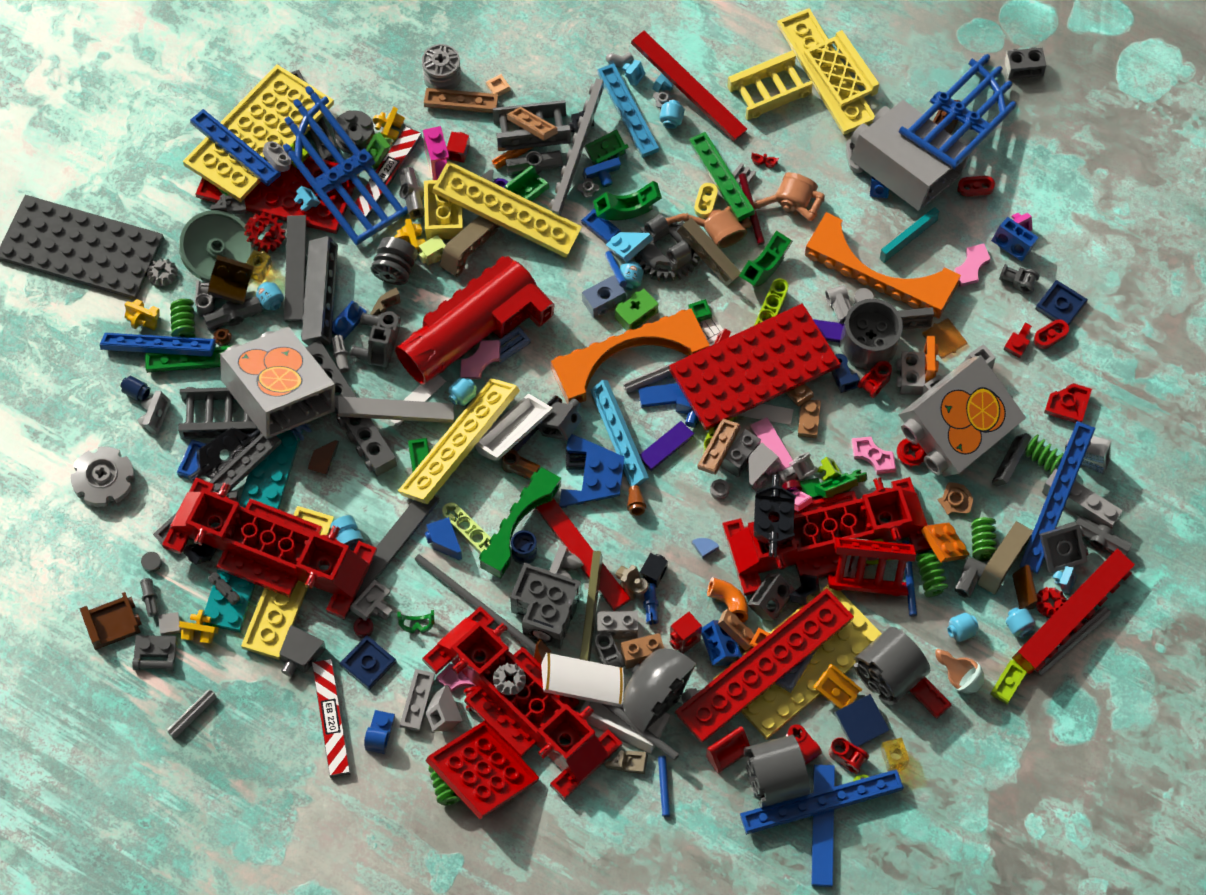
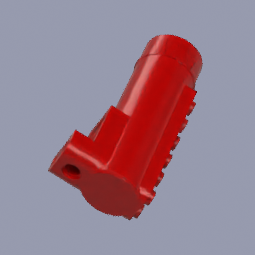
M502 256L493 267L486 268L481 276L470 280L464 289L457 290L448 301H443L438 306V309L427 313L423 318V327L413 332L408 339L395 348V352L410 376L418 383L425 385L435 376L444 372L448 366L492 332L502 339L527 318H530L538 327H541L553 316L555 304L537 286L535 280L523 265L513 260L510 256Z

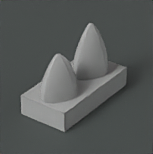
M155 391L153 397L141 402V405L148 411L137 419L140 426L146 428L152 434H159L171 400L162 391Z
M560 544L549 571L572 579L570 574L563 570V568H578L584 564L579 557L568 552L567 546Z

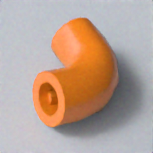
M713 577L708 585L707 596L724 602L728 609L742 623L748 619V606L742 592L733 584Z

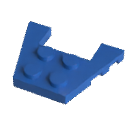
M572 434L567 442V452L586 454L582 491L561 489L559 506L566 508L569 505H580L588 501H599L620 496L624 456Z

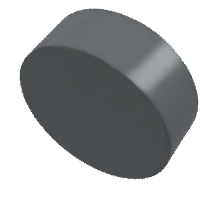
M147 552L141 558L142 567L147 572H156L162 565L161 558L156 552Z

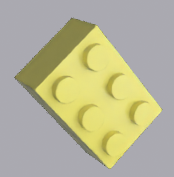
M437 180L424 181L426 240L436 235L441 240L453 239L463 230V207L432 193Z

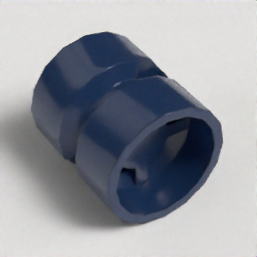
M522 530L513 535L511 539V552L515 562L524 565V562L530 564L535 560L537 556V541L533 533Z

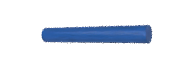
M607 251L605 257L619 285L625 287L627 282L612 252Z
M659 756L662 817H669L666 756Z

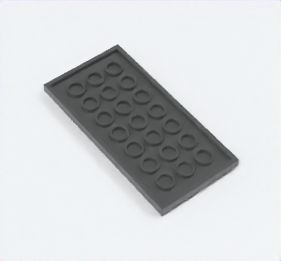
M24 195L0 245V261L136 300L147 276L148 266L152 265L164 236L162 233Z

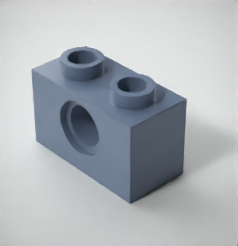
M615 275L582 292V302L593 318L606 314L608 310L626 301V291L619 285Z

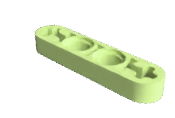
M452 502L445 504L442 509L443 518L449 517L452 527L479 554L484 549L487 550L485 544L487 543V547H489L491 537L457 504ZM448 510H450V511H453V510H454V511H455V516H456L458 519L455 520V517H454L452 514H449V515H448ZM466 521L470 524V527L463 530L459 527V524ZM476 534L483 536V540L479 543L472 540V537Z

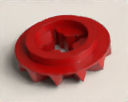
M907 438L898 444L896 450L898 459L910 467L914 465L919 466L924 462V457L927 455L919 443L913 444ZM909 448L912 451H917L915 452V458L911 454L908 455Z
M1046 587L1037 593L1038 602L1036 608L1042 615L1051 617L1066 602L1067 598L1063 595V591L1057 590L1056 587ZM1049 596L1052 600H1056L1054 603V607L1051 605V603L1046 602L1048 601Z

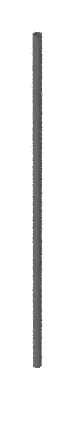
M418 554L415 557L416 562L477 609L481 606L494 618L495 623L498 625L504 623V626L506 625L508 628L506 630L508 633L535 653V642L423 556ZM602 704L674 761L679 757L680 754L648 729L644 732L638 729L622 709L617 706Z

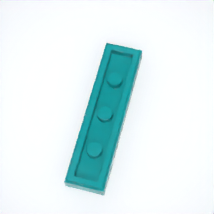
M936 207L932 208L883 247L880 253V260L885 263L937 222L940 211Z

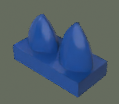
M351 301L333 321L332 333L334 335H342L344 340L360 323L362 313L367 314V311L359 306L358 303Z

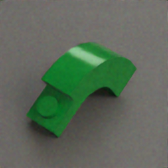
M652 181L637 192L629 195L617 196L605 192L595 199L593 203L597 217L605 220L619 221L632 219L653 210L652 205L662 199L658 183Z
M776 230L763 252L755 260H748L739 277L756 287L765 283L784 260V255L793 240Z

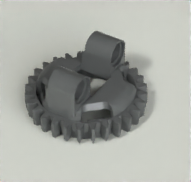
M659 214L646 222L644 228L641 227V233H650L653 237V240L634 256L635 262L644 269V274L650 272V278L655 275L658 281L661 277L664 278L665 282L668 278L674 281L676 276L681 280L682 274L688 276V271L693 272L694 266L697 267L700 257L692 248L690 250L689 244L677 232L684 224V221H681L679 224L675 222L668 225L664 216ZM670 234L677 244L666 251V256H664L654 243ZM658 264L672 267V272H668V269L659 268L655 270Z

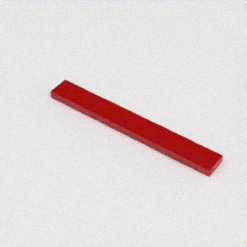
M645 30L631 41V44L733 142L747 131V128Z
M554 498L551 502L535 508L561 543L568 547V552L580 558L584 564L580 568L590 580L594 552L591 546ZM602 562L599 593L612 610L616 611L628 603L630 597Z

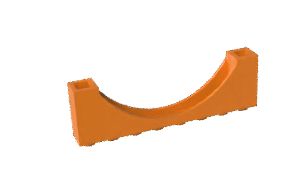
M827 212L825 213L806 245L805 256L812 261L824 264L829 269L841 272L846 277L856 279L863 285L873 287L876 291L885 293L897 301H902L911 308L933 307V317L940 319L959 285L960 274L945 267L942 271L933 275L914 279L894 278L880 274L868 268L853 254L842 232L843 220Z
M692 309L680 310L675 315L664 316L659 321L646 323L635 330H627L619 336H611L603 342H595L587 348L576 349L568 355L554 358L551 361V370L566 403L568 404L572 399H576L579 403L586 401V390L595 371L608 358L624 349L642 345H654L670 348L690 356L709 347L710 345Z

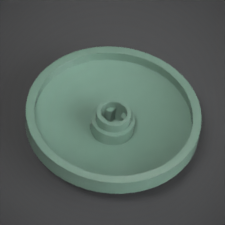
M219 210L205 211L192 217L184 226L178 245L181 260L189 272L203 281L210 282L217 255L250 265L255 247L252 248L253 243L246 241L249 236L244 235L246 231L244 228L245 223L233 214Z

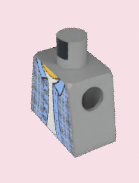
M1092 436L1081 465L1104 474L1111 460V440ZM1068 439L1066 442L1065 450L1070 439Z

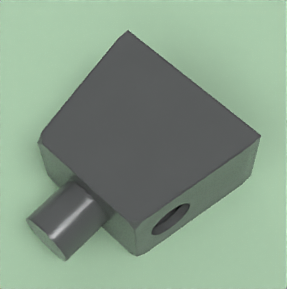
M572 399L568 404L556 402L551 406L554 411L537 425L542 436L566 441L569 439L582 421L577 411L581 404L576 399Z
M291 625L279 653L281 661L285 663L281 672L289 677H292L296 669L307 672L312 666V662H315L325 651L324 641Z

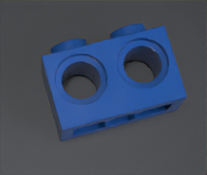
M1007 217L998 227L991 241L1015 258L1023 261L1031 252L1039 237Z
M712 620L702 628L701 633L713 666H729L742 657L739 646L718 625L719 620Z

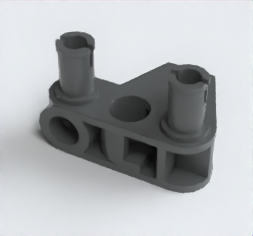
M391 311L381 313L379 316L362 313L360 325L373 326L368 341V349L353 345L350 352L351 358L363 359L369 365L388 368L399 333L401 317Z

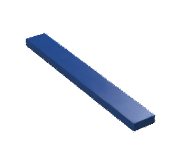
M1076 422L1020 563V568L1029 565L1031 572L1039 573L1045 558L1040 534L1056 529L1055 527L1058 525L1091 442L1095 427Z
M895 769L810 793L807 796L740 813V818L747 835L899 792L904 787L898 770Z

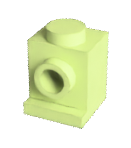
M438 235L419 245L420 253L418 256L423 264L430 265L441 260L446 245Z

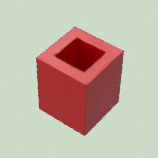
M451 131L447 144L449 155L447 160L465 163L470 147L469 135L463 132Z

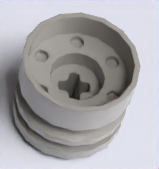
M446 44L433 45L424 52L422 56V69L426 86L428 88L454 90L461 82L458 52Z

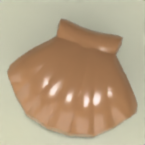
M952 482L947 484L943 497L937 499L947 515L952 512L969 513L973 504L970 491L964 485Z

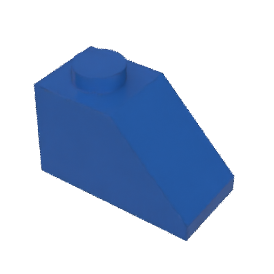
M449 517L426 524L427 532L424 534L427 543H432L434 550L461 560L462 552Z

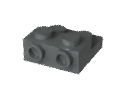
M1078 523L1064 524L1055 527L1056 529L1040 534L1048 572L1052 573L1065 569L1066 566L1072 567L1088 562V549L1082 539L1084 531Z

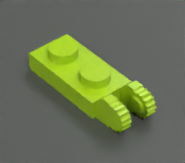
M1010 660L990 695L1008 705L1027 672L1015 660Z

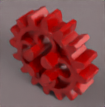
M264 212L260 216L256 213L253 218L250 217L244 227L246 229L244 235L249 236L246 241L253 243L252 248L257 246L259 252L263 248L268 253L270 249L275 251L277 247L281 246L285 239L283 235L285 230L281 229L283 223H277V217L272 219V214H269L267 217ZM270 225V230L266 232L262 240L258 239L261 233Z

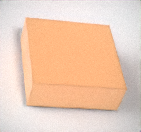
M502 74L486 81V86L491 94H498V97L511 91L509 84Z

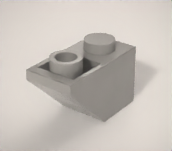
M762 442L749 455V483L755 491L766 484L767 478L772 473H776L782 463L779 456Z
M445 685L432 696L426 711L432 731H450L462 722L448 685Z

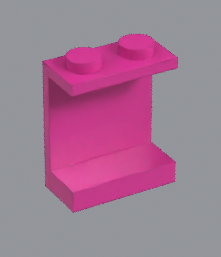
M441 126L423 130L425 154L432 180H438L447 163V159H449Z

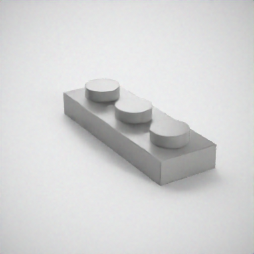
M415 669L402 714L400 728L420 732L435 673Z

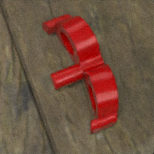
M753 152L751 155L755 165L759 166L764 163L766 167L773 168L778 164L779 158L767 157V154L762 156Z

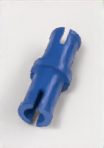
M650 583V591L648 587V590L644 593L645 601L643 602V607L646 610V624L652 625L651 617H653L654 625L659 623L657 612L659 602L656 600V585Z

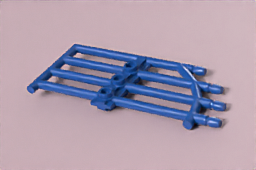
M989 54L984 55L978 61L972 58L968 63L971 68L946 93L937 92L929 101L933 105L909 129L902 126L898 132L955 169L1016 107L1017 103L1015 101L1010 102L1006 106L1004 94L1011 88L1012 82L1007 81L1000 87L995 78L1002 72L1003 68L998 66L989 73L983 67L990 59ZM976 72H979L985 78L961 102L951 99ZM990 84L995 93L976 112L968 110L966 107ZM998 102L1000 113L990 123L982 119L981 117ZM938 110L948 113L924 139L914 134ZM953 120H959L963 123L939 149L930 144ZM969 129L979 133L955 159L945 154Z
M307 86L305 88L306 93L310 95L315 105L307 111L300 100L295 99L293 101L303 119L299 128L289 116L284 119L296 136L295 152L287 143L283 145V149L288 153L293 163L357 246L408 214L407 206L404 208L401 206L373 169L372 165L376 162L365 148L361 151L357 148L326 107V104L329 103L328 98L325 96L320 99L313 88ZM319 110L353 153V156L345 160L314 120L313 116ZM308 124L338 162V165L329 169L304 136ZM303 147L323 172L317 178L312 176L302 162ZM366 170L397 211L389 217L385 214L357 177L359 173ZM350 179L381 219V222L372 226L341 184ZM336 189L367 231L358 236L326 193Z

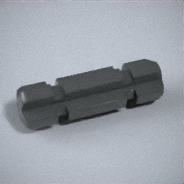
M213 572L208 577L211 584L215 585V588L232 605L239 602L240 596L233 591L224 579H221L217 572Z

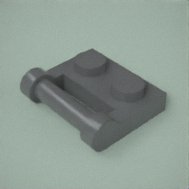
M136 635L132 662L133 670L146 668L174 671L177 637ZM141 657H168L167 661L141 660Z

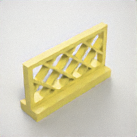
M843 30L836 32L835 37L804 51V55L840 108L869 94L871 96L878 94L879 82ZM834 44L837 51L826 50L827 46ZM818 52L822 53L821 59L813 58L811 54ZM824 55L834 56V61L823 60ZM837 57L845 59L846 65L835 63ZM821 65L831 67L830 73L822 71L820 69ZM833 69L844 70L843 75L832 74ZM846 71L853 72L856 75L855 79L844 77ZM830 78L841 80L840 85H831ZM843 81L853 83L852 89L841 87ZM855 84L863 86L865 90L862 92L855 91ZM839 93H848L850 94L849 98L842 100L839 96Z

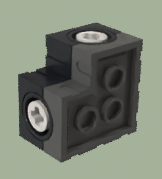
M524 562L510 597L511 613L520 614L524 617L522 620L523 634L529 639L535 641L542 640L544 644L561 649L563 639L570 626V621L573 619L577 609V603H579L581 598V581L572 580L569 577L557 573L554 574Z

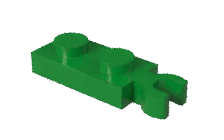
M860 469L853 471L852 474L844 473L815 485V493L824 498H833L836 494L850 491L851 488L858 486V483L867 481V473L861 474Z

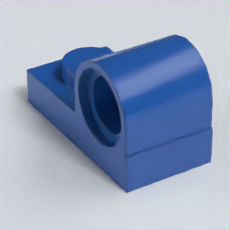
M375 710L371 726L366 731L364 739L365 750L385 754L395 714Z

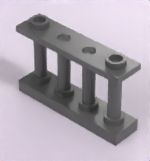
M565 100L493 108L494 124L500 123L501 133H496L498 151L570 144V125L563 126L562 116H566ZM522 107L543 120L544 118L555 117V127H557L558 133L546 140H542L519 127V131L509 132L507 123L511 121L507 120V114Z
M187 387L180 389L181 399L186 401V422L179 423L178 425L181 439L216 438L231 427L245 434H251L258 429L245 411L242 422L232 421L233 399L235 398L227 387ZM206 400L205 422L194 423V401ZM214 400H225V421L213 422Z

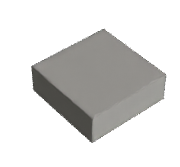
M178 612L158 615L161 636L181 633Z

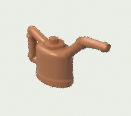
M788 172L785 173L775 195L753 201L755 209L778 202L786 212L798 211L808 221H813L822 202L825 200V195L817 191L818 185L813 180L801 174ZM812 197L816 198L811 209L808 211L806 208Z
M729 206L722 211H711L706 220L689 215L688 213L666 218L668 225L680 221L687 222L692 217L699 226L704 227L719 248H726L736 244L746 236V229L752 226L750 218L741 220L742 223L738 222Z

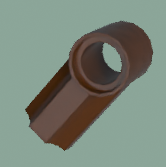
M510 449L502 456L501 466L507 473H515L530 480L533 473L538 472L540 469V465L519 456L515 450ZM512 459V460H514L515 462H514V463H508L506 460Z

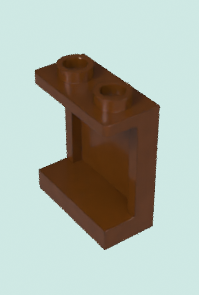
M126 592L122 593V598L90 610L87 606L79 608L95 650L141 633L139 626L142 625L138 614L134 615L132 610L136 608L132 596L127 597Z

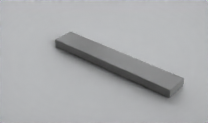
M338 396V416L453 423L454 404Z

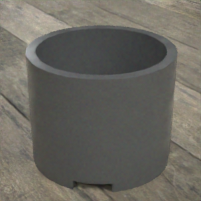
M865 299L857 302L850 308L844 322L840 338V348L842 354L844 353L853 366L863 370H871L878 362H889L893 359L903 329L902 318L899 312L891 304L880 299Z
M895 627L886 629L853 658L856 661L853 665L861 681L867 688L871 687L874 692L880 694L878 696L879 699L889 705L896 704L931 671L929 662L921 649L910 637Z
M794 735L744 748V756L749 759L746 762L748 778L754 796L759 797L761 800L758 802L760 808L810 794L806 765Z

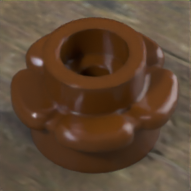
M225 328L218 329L213 334V339L216 340V344L219 346L228 345L232 339L231 333Z

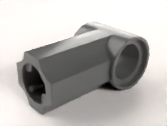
M969 556L962 570V576L956 585L955 592L964 598H970L987 564Z

